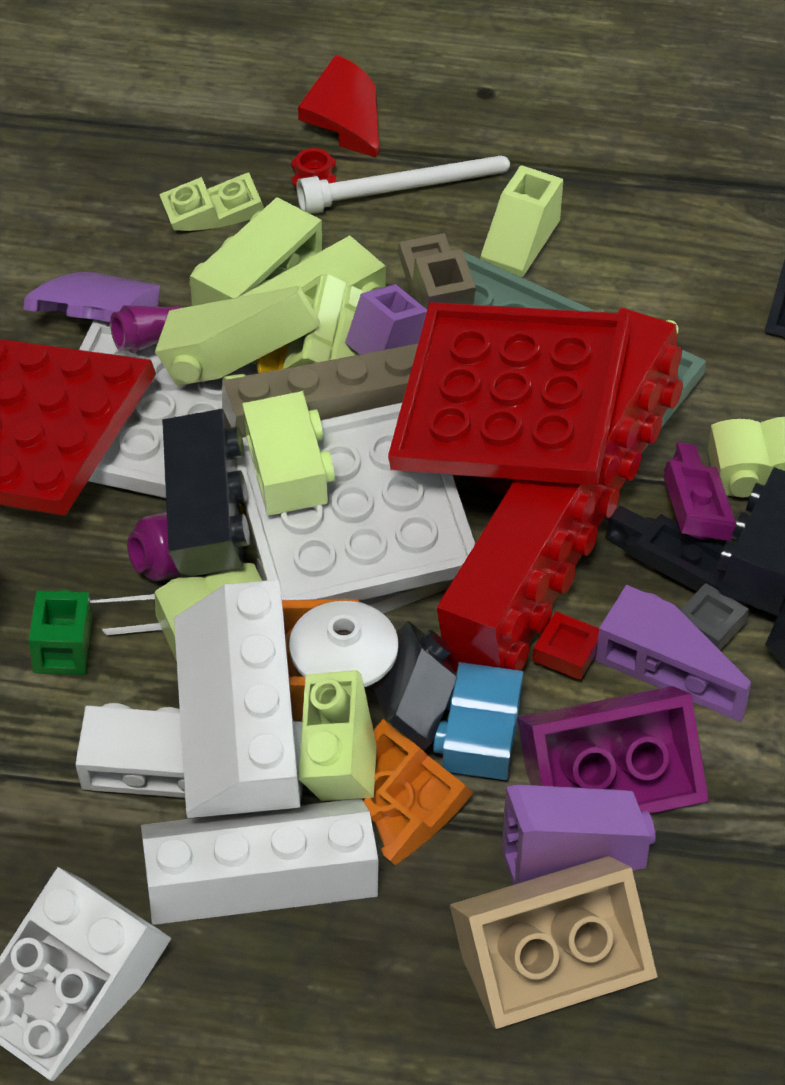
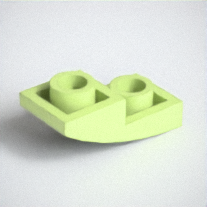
M249 172L209 189H206L204 181L200 177L159 194L174 230H206L234 225L251 220L256 212L264 209Z

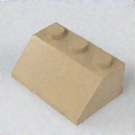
M610 856L450 904L463 961L489 1020L495 1029L658 978L632 867Z

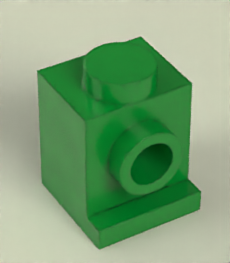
M36 590L28 640L33 673L86 675L87 654L92 625L89 592Z

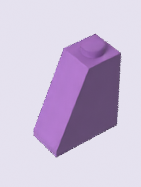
M519 784L506 787L501 852L513 885L606 856H610L632 867V871L646 868L649 845L654 844L656 840L655 828L650 813L647 810L640 811L633 791Z

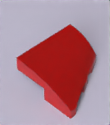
M336 54L298 106V120L338 132L339 147L376 158L379 154L376 85L359 66Z

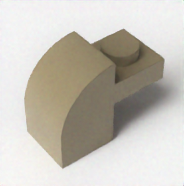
M445 233L399 242L398 255L411 290L410 296L426 309H428L429 302L473 305L476 286L462 248L451 250Z

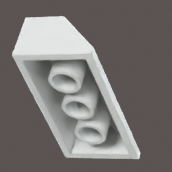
M280 579L225 584L174 617L187 818L300 808Z
M362 799L300 805V808L217 815L141 825L152 925L378 897V855L370 811Z

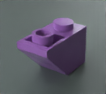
M396 284L361 293L345 343L358 354L418 344L427 309Z

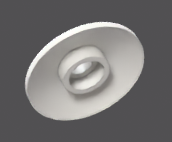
M334 601L309 610L297 621L290 635L289 650L295 668L303 677L306 674L358 670L362 675L364 687H367L382 679L393 667L398 654V636L391 621L377 609L359 602Z

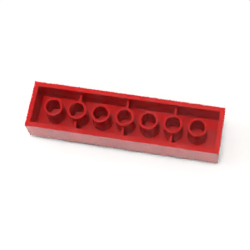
M623 307L617 312L629 314L631 329L598 485L514 480L437 606L441 638L451 649L452 653L447 658L455 673H457L459 662L522 671L529 655V645L536 633L542 634L552 616V605L559 593L566 594L570 589L575 576L576 564L582 555L588 556L592 551L597 539L600 523L604 517L610 518L613 515L619 501L621 487L626 480L632 481L637 474L641 462V453L647 443L652 445L657 440L662 426V417L668 408L674 409L679 402L683 389V382L678 379V367L682 357V348L677 346L676 324Z

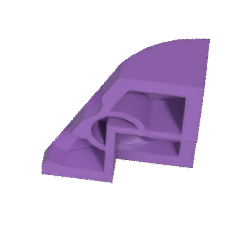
M90 271L76 272L52 279L30 292L24 298L23 310L34 312L61 311L66 312L67 316L110 322L112 313L120 311L124 305L158 307L160 285Z

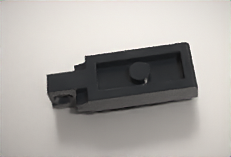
M620 505L609 518L605 538L622 548L633 558L697 592L705 583L718 591L720 590L725 573L718 571L717 565L724 549L723 546L710 539L700 540L681 533L678 523L662 514L657 519L644 518Z

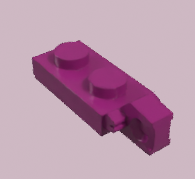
M677 442L673 460L666 462L663 477L681 533L700 540L714 538L730 541L736 527V522L717 467L702 465L696 445Z

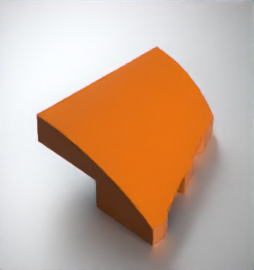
M382 719L373 730L377 744L374 798H365L364 803L370 811L371 820L375 822L384 845L381 848L383 856L394 865H397L431 839L474 793L464 783L429 757L420 747Z

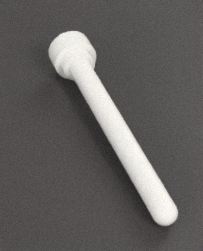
M495 156L335 183H328L326 179L319 180L317 176L297 180V197L301 210L309 214L322 213L324 207H330L332 201L503 174L508 171L510 162L505 156Z

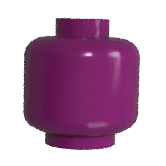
M167 512L149 515L139 520L133 532L129 535L127 542L128 555L133 568L154 582L181 578L168 552Z

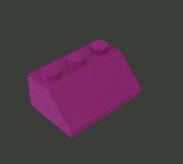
M669 686L517 717L525 769L531 785L633 791L640 811L647 810L649 813L709 801L692 694Z

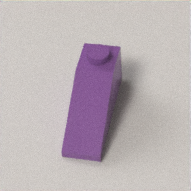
M626 585L599 628L595 661L658 688L674 686L692 694L694 703L741 722L746 713L751 681L674 604L662 600L655 594L645 593Z

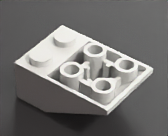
M57 867L0 956V1045L47 1079L54 1081L140 989L170 942L171 937L86 880Z

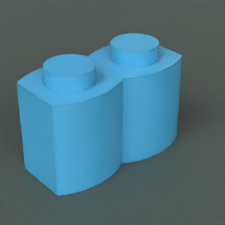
M459 662L456 674L457 679L445 710H450L448 722L440 721L435 734L434 753L443 754V768L448 772L508 780L521 701L523 671Z

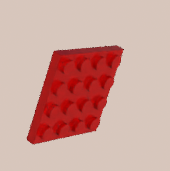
M429 302L388 453L390 470L598 485L631 329L629 314Z
M0 339V505L66 516L156 376L152 361L150 359Z

